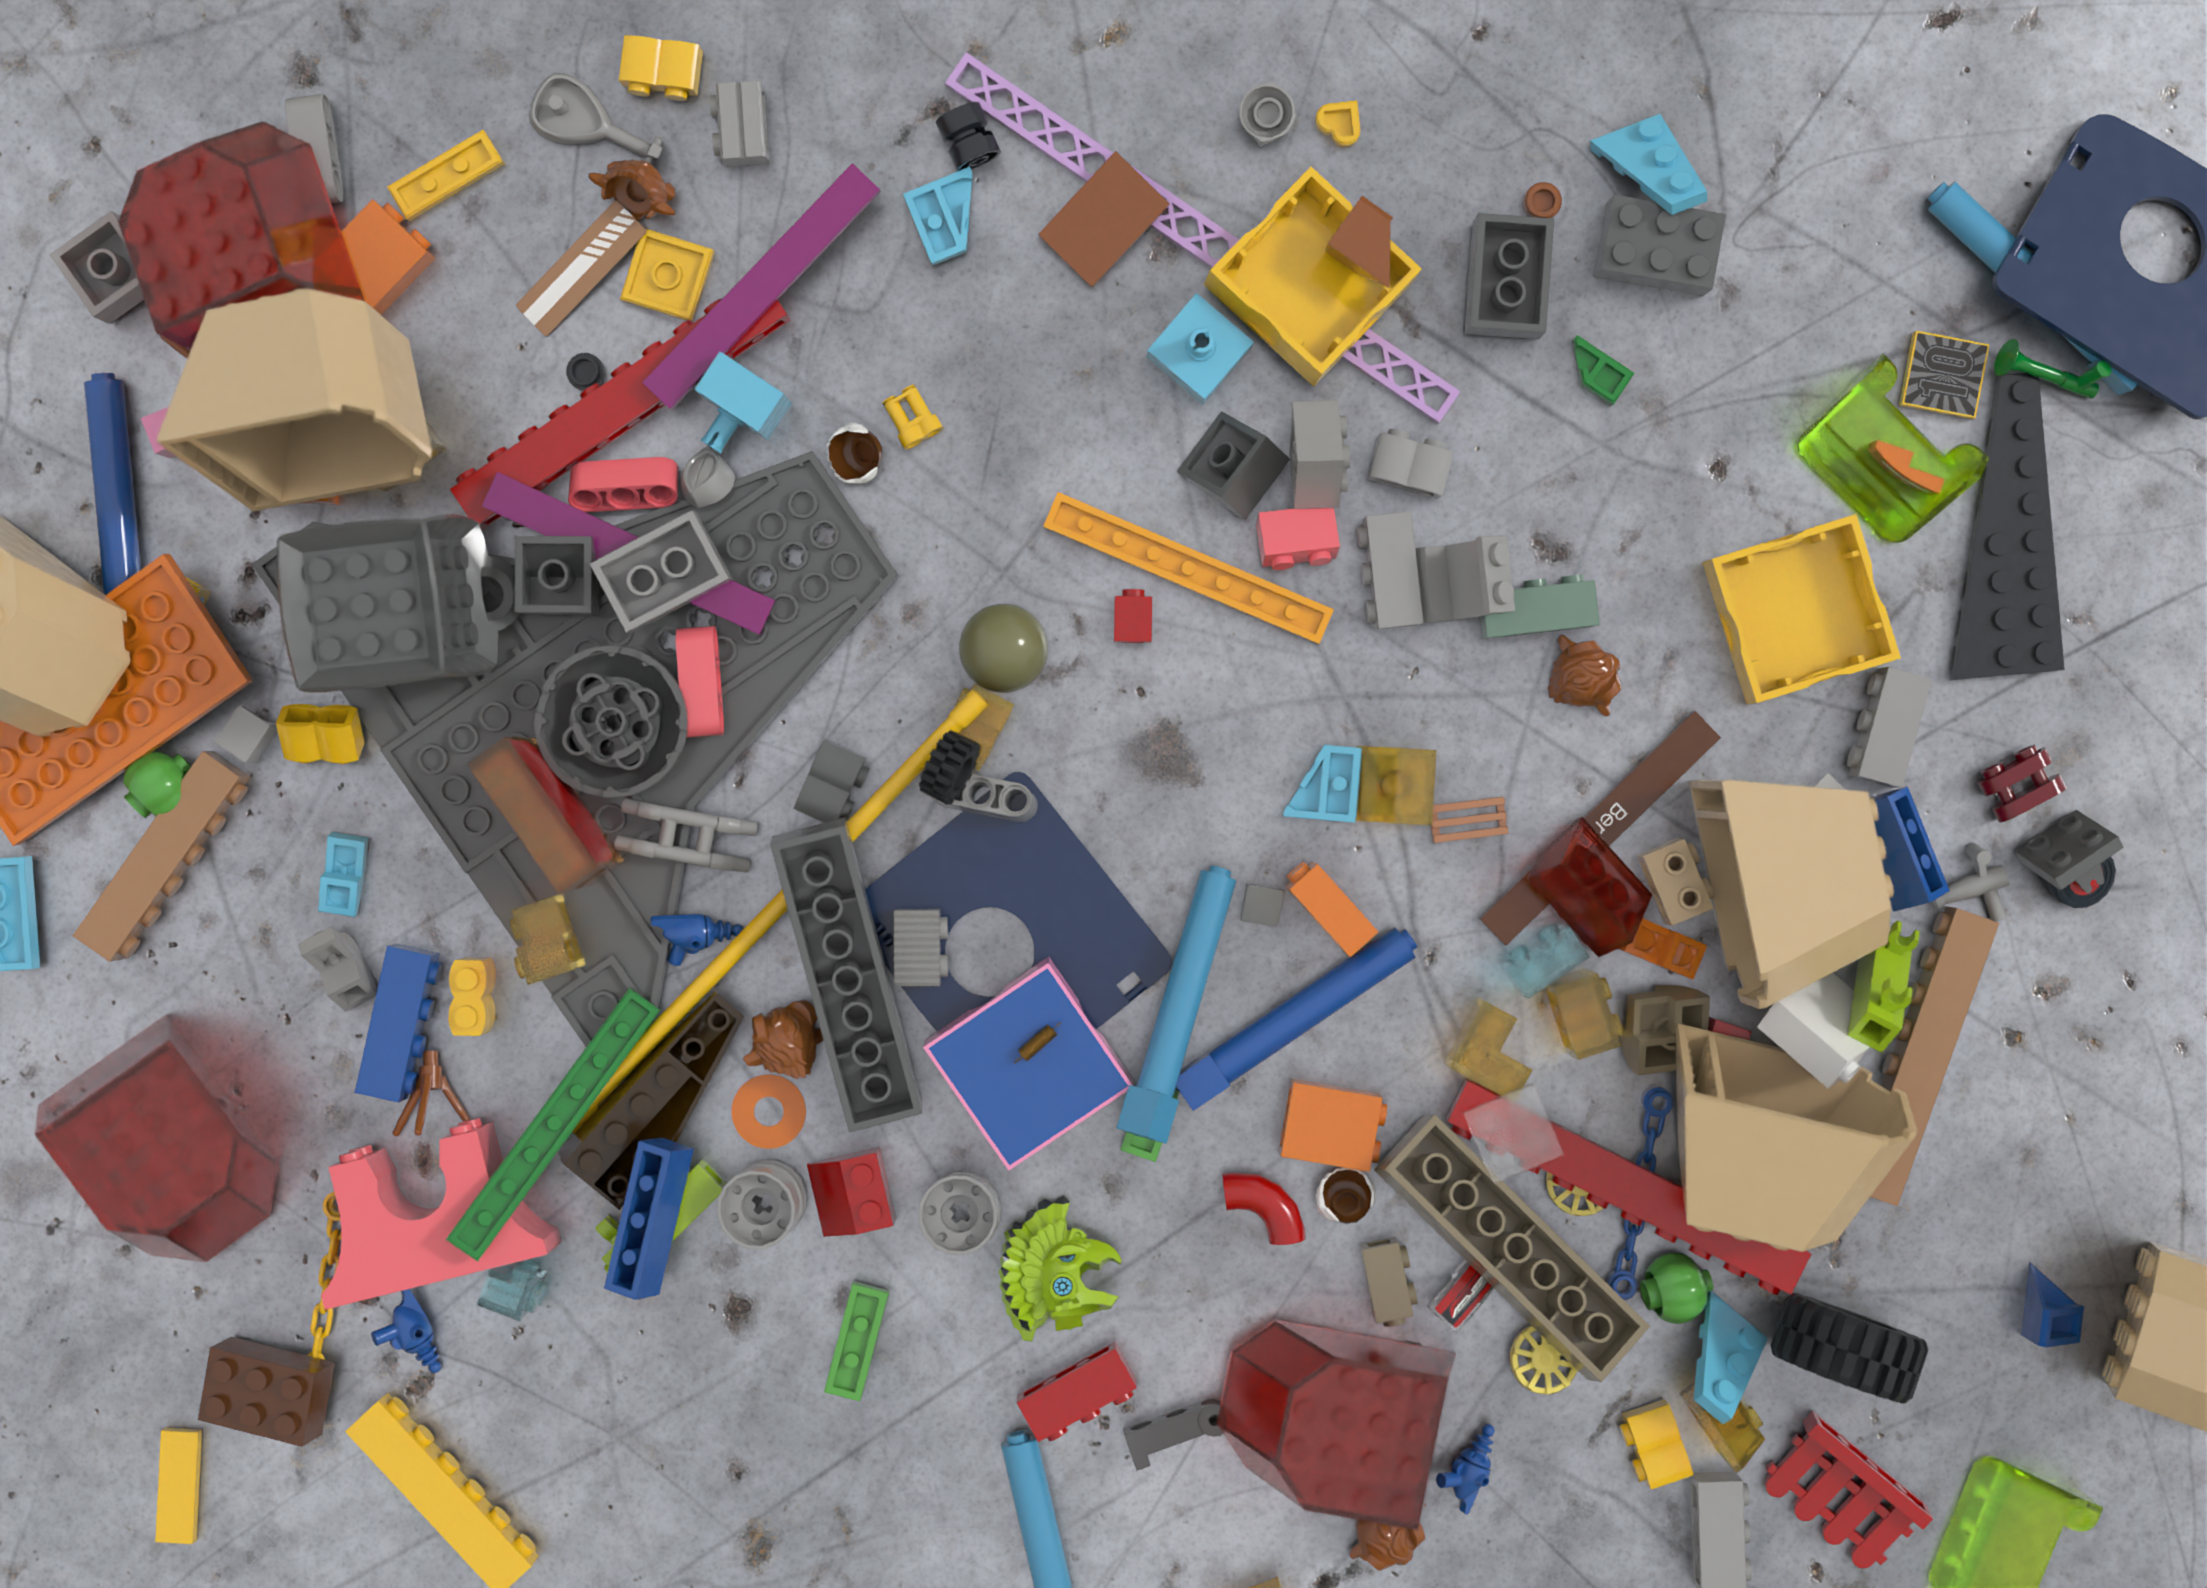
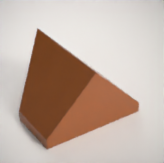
M1362 195L1328 242L1325 252L1355 274L1390 288V229L1393 217Z

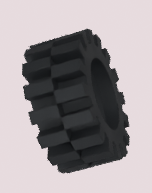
M949 730L948 733L946 732L942 740L940 739L937 742V748L932 750L930 760L926 761L924 766L926 769L920 777L922 780L919 783V787H921L919 790L946 805H951L954 799L956 800L959 797L960 791H963L966 787V781L970 780L972 776L971 771L975 769L977 764L975 761L979 758L980 754L978 752L980 750L979 744L952 730Z

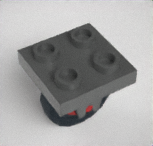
M2075 810L2071 814L2060 818L2056 824L2040 835L2029 839L2015 853L2020 863L2047 881L2050 892L2058 901L2073 908H2087L2098 903L2108 894L2114 883L2116 873L2114 860L2111 856L2124 847L2116 834L2080 811Z

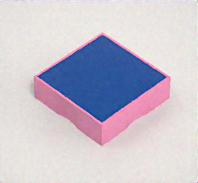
M1049 956L1005 985L990 1001L968 1010L925 1039L923 1046L1008 1171L1127 1092L1129 1085H1133L1132 1076L1105 1037L1090 1023L1081 1008L1079 999ZM1046 1025H1049L1057 1033L1056 1037L1028 1062L1021 1058L1013 1064L1021 1056L1018 1052L1019 1048L1025 1045Z

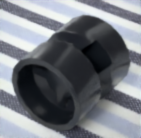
M970 102L958 106L940 116L935 122L944 143L952 145L948 152L957 171L970 167L971 170L992 161L1001 153L992 131L985 130L988 121L979 102Z

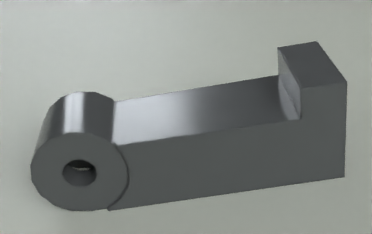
M1207 1399L1125 1427L1123 1432L1136 1471L1151 1466L1148 1458L1149 1454L1204 1434L1212 1437L1221 1436L1228 1430L1231 1419L1224 1403L1217 1399Z

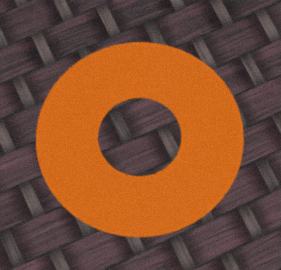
M768 1074L748 1080L737 1091L732 1103V1120L737 1132L745 1141L759 1148L773 1149L788 1144L799 1134L805 1122L806 1107L801 1092L792 1082L781 1076ZM764 1097L776 1098L783 1106V1117L774 1126H763L754 1116L756 1103Z

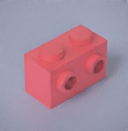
M1334 508L1285 509L1258 513L1256 530L1262 567L1272 566L1274 570H1285L1292 568L1295 563L1309 562L1312 566H1320L1330 563L1332 559H1336L1340 543Z

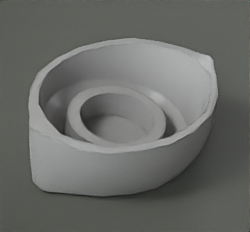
M1273 81L1250 89L1243 97L1239 106L1242 126L1261 148L1286 134L1292 127L1296 117L1292 97Z
M707 446L691 457L682 470L680 479L682 497L696 508L714 504L731 491L735 482V473L712 447Z

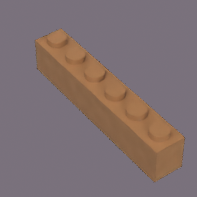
M202 751L181 781V798L179 803L173 810L158 814L72 936L109 962L129 958L138 948L140 940L137 938L144 928H150L160 917L162 910L159 907L165 898L172 897L181 887L183 879L180 877L188 866H194L204 854L205 849L202 846L210 835L215 836L226 822L224 814L229 807L237 805L243 799L248 790V787L245 785L251 777L215 751Z

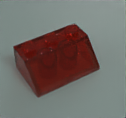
M1582 816L1577 818L1538 855L1527 878L1534 889L1546 899L1558 915L1567 922L1598 958L1633 943L1653 895Z

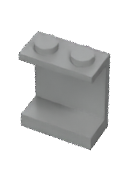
M1507 535L1481 536L1469 542L1415 548L1424 623L1447 622L1515 611Z

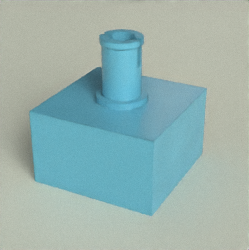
M1196 293L1150 346L1146 357L1199 403L1204 405L1252 349L1254 342Z
M720 351L694 389L706 401L718 408L717 411L720 412L705 436L701 438L703 443L712 447L720 454L738 425L741 427L743 425L768 441L792 404L784 393Z

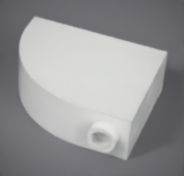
M1834 973L1774 1003L1757 1026L1827 1089L1840 1080L1843 1083L1850 1081L1861 1067L1857 1063L1869 1049V1046L1847 1036L1854 991Z

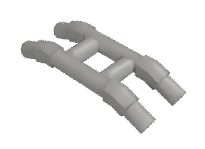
M628 798L623 800L621 805L622 813L662 821L658 843L618 835L614 842L616 850L718 870L744 873L749 871V858L711 853L710 851L714 830L730 834L754 836L757 832V823L755 821L694 812ZM677 824L699 827L695 850L673 846Z

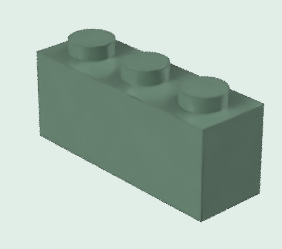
M1580 574L1561 577V584L1547 585L1546 579L1524 581V588L1514 589L1515 611L1480 616L1482 639L1598 626L1600 621L1595 580L1584 581V575Z

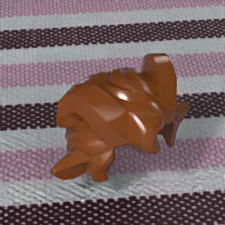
M613 161L607 165V172L605 174H588L589 179L602 188L601 196L603 200L614 197L637 221L641 220L646 214L648 215L645 219L653 218L657 213L665 215L676 214L667 204L669 200L675 197L676 189L670 182L665 183L658 170L647 161Z
M1560 635L1557 641L1562 653L1558 656V660L1553 662L1554 667L1551 671L1552 676L1548 686L1550 691L1549 698H1554L1556 703H1569L1571 706H1595L1600 714L1609 716L1611 713L1609 704L1621 691V680L1618 675L1620 670L1619 659L1615 655L1605 652L1595 640L1575 643L1565 635Z
M806 1000L792 1002L785 1008L778 1007L772 1009L766 1016L760 1013L752 1017L753 1049L743 1057V1061L747 1066L763 1065L764 1069H768L770 1073L785 1074L795 1079L799 1077L806 1078L807 1074L810 1075L812 1063L815 1062L816 1045L824 1041L821 1029L814 1027L818 1018L812 1004Z
M1373 1493L1363 1495L1362 1500L1357 1503L1359 1508L1358 1517L1356 1518V1529L1359 1542L1351 1548L1350 1558L1360 1557L1379 1571L1395 1564L1406 1565L1412 1560L1414 1549L1425 1540L1420 1514L1427 1505L1426 1501L1418 1499L1410 1504H1406L1398 1497L1383 1496L1381 1494L1376 1496Z

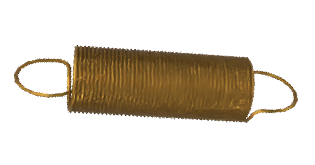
M1046 1025L1025 1045L1019 1048L1018 1052L1022 1056L1021 1058L1028 1062L1037 1052L1053 1040L1057 1033L1049 1025Z

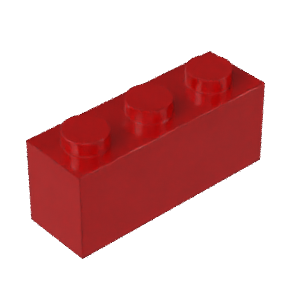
M1116 1341L1017 1394L1016 1403L1037 1441L1040 1442L1045 1438L1048 1441H1053L1067 1433V1426L1080 1420L1081 1423H1086L1097 1417L1101 1413L1100 1408L1111 1402L1114 1405H1119L1130 1399L1134 1395L1133 1390L1137 1388V1380Z

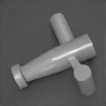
M1970 843L1966 846L1965 853L1974 861L1975 874L1966 876L1948 885L1950 891L1932 901V904L1938 911L1945 908V904L1983 895L1990 919L1995 922L2001 921L2006 918L1998 889L2009 886L2008 875L2002 865L1987 869L1986 865L1992 859L1991 854L1978 844Z

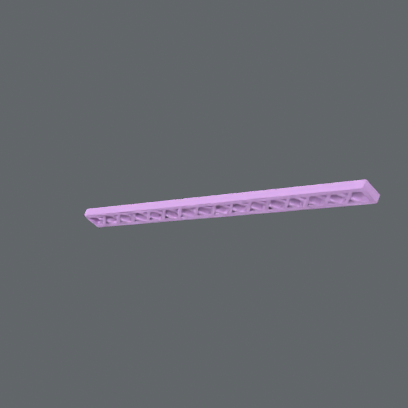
M967 52L945 82V86L969 103L979 102L986 115L1085 183L1093 174L1085 170L1083 158L1099 155L1106 161L1113 154V152ZM968 66L981 74L983 87L966 89L958 83ZM988 80L993 82L994 85H988ZM1009 93L1012 96L1014 108L998 111L992 106L990 94ZM985 95L986 102L979 98V96ZM1018 100H1019L1020 102H1022L1023 104H1025L1026 106H1021V107H1019V102H1018ZM1038 113L1043 117L1045 129L1032 132L1027 131L1023 128L1021 115ZM1010 117H1016L1017 123L1011 120ZM1049 122H1051L1057 127L1050 128ZM1063 134L1070 135L1074 139L1075 151L1059 153L1054 149L1052 137ZM1042 138H1047V143H1048V144H1046L1045 142H1043L1041 139H1042ZM1080 143L1086 146L1087 148L1081 149ZM1077 159L1078 165L1071 160ZM1134 168L1171 204L1167 208L1168 214L1159 216L1150 226L1152 229L1209 268H1212L1220 259H1214L1209 256L1207 242L1223 240L1227 243L1229 251L1239 241L1238 238ZM1173 207H1175L1180 212L1174 213ZM1191 218L1197 223L1199 236L1183 238L1178 234L1176 221ZM1168 222H1170V227H1171V229H1170L1169 227H1167L1166 225H1164L1163 223H1168ZM1204 228L1211 233L1205 234ZM1200 243L1201 249L1196 247L1194 244ZM1369 329L1362 336L1365 339L1358 340L1350 348L1354 349L1355 355L1348 351L1342 359L1430 420L1439 424L1460 391ZM1375 345L1380 348L1383 363L1375 365L1365 363L1361 347ZM1389 355H1390L1391 357H1393L1394 359H1396V361H1391V362H1390V357H1389ZM1406 366L1412 370L1414 384L1400 387L1394 383L1392 368ZM1385 370L1386 376H1384L1378 371ZM1420 376L1428 382L1421 383ZM1437 387L1448 395L1438 411L1425 404L1424 389ZM1415 391L1416 397L1410 394L1409 392Z

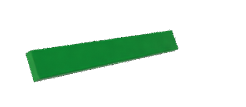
M629 988L447 1236L446 1240L477 1262L660 1009Z

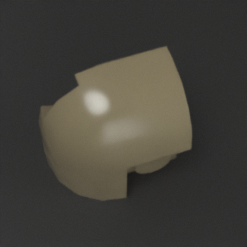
M1655 985V991L1628 994L1626 1024H1619L1623 1054L1634 1073L1639 1076L1676 1070L1677 1024L1708 1030L1709 995L1697 989L1678 985Z

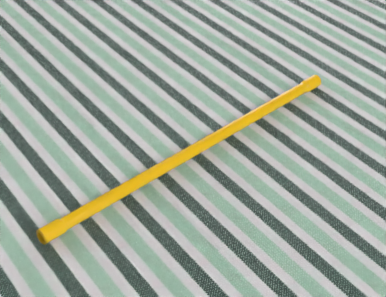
M974 689L953 708L945 721L847 821L852 842L924 770L926 761L930 760L932 750L937 748V742L940 739L942 740L943 735L946 732L948 733L949 730L959 733L967 728L989 705ZM782 889L645 1030L571 1133H575L594 1114L598 1106L782 917L788 910Z

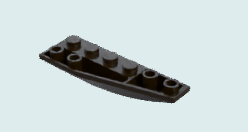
M715 991L623 1080L559 1151L563 1165L620 1210L624 1205L638 1142L657 1138L677 1142L741 1024L744 1015Z

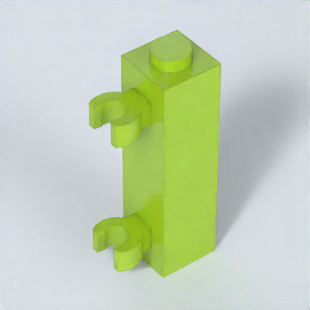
M1896 921L1891 925L1888 944L1858 960L1847 1036L1881 1053L1902 1030L1904 1010L1909 1006L1912 999L1913 989L1907 988L1912 950L1918 945L1920 931L1914 930L1910 936L1903 937L1899 935L1902 928V922Z
M704 1159L692 1170L689 1169L672 1241L720 1196L723 1187L727 1184ZM609 1214L595 1227V1230L614 1247L619 1223ZM613 1247L601 1258L606 1263L604 1269L607 1273Z

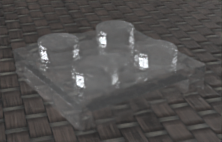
M1533 1083L1463 1112L1493 1184L1564 1155Z

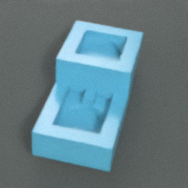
M331 832L327 836L325 872L320 876L319 912L356 917L364 882L369 837Z

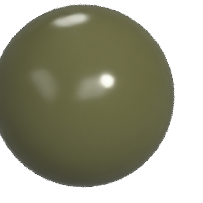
M994 604L979 610L968 620L960 636L959 655L965 672L976 684L993 692L1009 693L1027 687L1040 675L1048 656V640L1043 626L1032 613L1013 604Z

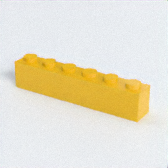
M386 1393L345 1432L490 1588H509L532 1567L539 1557L535 1552L536 1547L525 1534H518L510 1525L511 1520L503 1509L498 1506H492L484 1497L485 1491L478 1482L466 1478L459 1470L460 1465L453 1455L449 1452L443 1453L434 1443L435 1439L430 1430L424 1425H417L408 1415L409 1410L404 1402L397 1397L392 1398Z

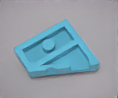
M970 167L903 194L932 266L967 252L973 178Z
M1324 745L1311 769L1300 783V787L1289 805L1286 806L1283 817L1356 823L1363 748Z

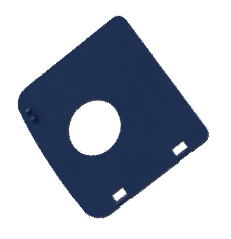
M2098 114L2086 120L2076 131L2063 158L2057 164L2017 234L2015 242L1994 274L1992 280L1993 288L1998 295L2099 360L2105 361L2110 367L2188 417L2195 420L2207 417V168L2116 116ZM2077 150L2087 156L2080 170L2070 164ZM2147 200H2161L2174 204L2191 218L2200 236L2201 253L2196 268L2185 280L2176 283L2154 282L2140 275L2129 264L2122 250L2120 231L2125 215L2134 205ZM2024 243L2034 249L2027 264L2017 258Z
M1013 772L1003 780L1026 786L1036 797L1038 809L1033 818L1026 822H1014L963 811L865 889L884 962L893 977L895 909L941 908V917H948V935L955 923L973 910L988 907L1003 909L1017 916L1028 928L1034 944L1032 967L1049 956L1079 999L1084 1014L1095 1029L1103 1025L1138 995L1167 974L1172 965V958L1167 949L1031 778L1022 772ZM990 790L976 800L975 804L985 803L990 797ZM1019 794L1012 798L1010 802L1011 811H1020L1026 806V795ZM941 940V955H946L947 940ZM949 968L948 977H941L940 986H901L936 1031H939L968 1010L979 1007L995 997L978 995L968 991L954 979ZM1134 971L1141 982L1124 995L1117 984Z

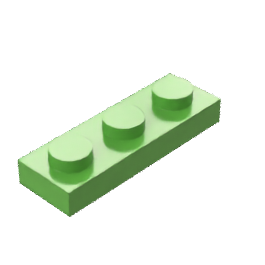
M853 1281L828 1374L825 1393L861 1401L890 1290Z

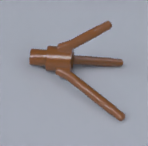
M438 1051L423 1052V1066H419V1077L415 1092L410 1096L392 1132L394 1136L400 1135L419 1097L420 1101L414 1134L417 1136L422 1134L430 1090H442L462 1121L470 1120L465 1109L451 1090L446 1077L442 1076V1066H438Z

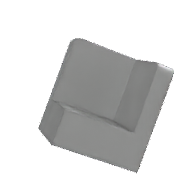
M238 706L214 743L245 763H257L278 732L276 723L265 721L244 706Z

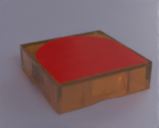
M505 737L467 764L559 894L571 891L573 888L589 887L624 862L622 856L614 848L612 842L575 790L563 782L550 769L539 750L536 738Z

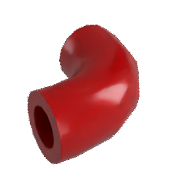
M1234 1172L1222 1174L1227 1211L1241 1209L1257 1214L1265 1223L1268 1240L1272 1245L1295 1244L1306 1239L1305 1227L1298 1206L1281 1185L1259 1174Z

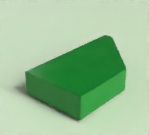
M1576 335L1572 340L1580 385L1609 405H1614L1635 373Z

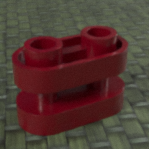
M2035 744L2030 745L2014 754L2015 761L2005 766L2000 762L1981 772L1983 778L1977 783L1984 796L1996 793L2001 801L1992 807V811L1999 823L2013 819L2067 789L2060 774L2048 777L2043 769L2053 762L2045 747L2037 749ZM2030 776L2034 784L2014 794L2010 786Z

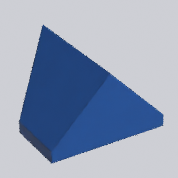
M2029 1261L2021 1336L2045 1348L2080 1343L2084 1306L2076 1304Z

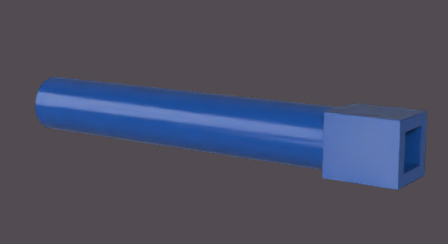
M95 373L91 375V380L84 382L103 590L106 595L141 570L124 382L123 380L115 379L114 373Z
M1393 927L1356 952L1352 957L1347 958L1230 1039L1183 1067L1180 1071L1176 1087L1193 1111L1230 1087V1083L1415 959L1413 950L1418 946L1406 929L1399 932L1396 927Z

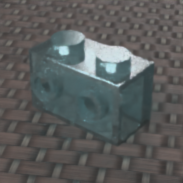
M1553 923L1537 934L1539 939L1527 947L1525 944H1522L1506 955L1508 960L1500 966L1522 997L1526 999L1531 998L1590 957L1570 926L1562 923L1557 926L1556 923Z
M531 1259L491 1268L477 1306L520 1321L529 1312L534 1313L537 1305H542L549 1285L544 1283L548 1272L539 1269L540 1264Z

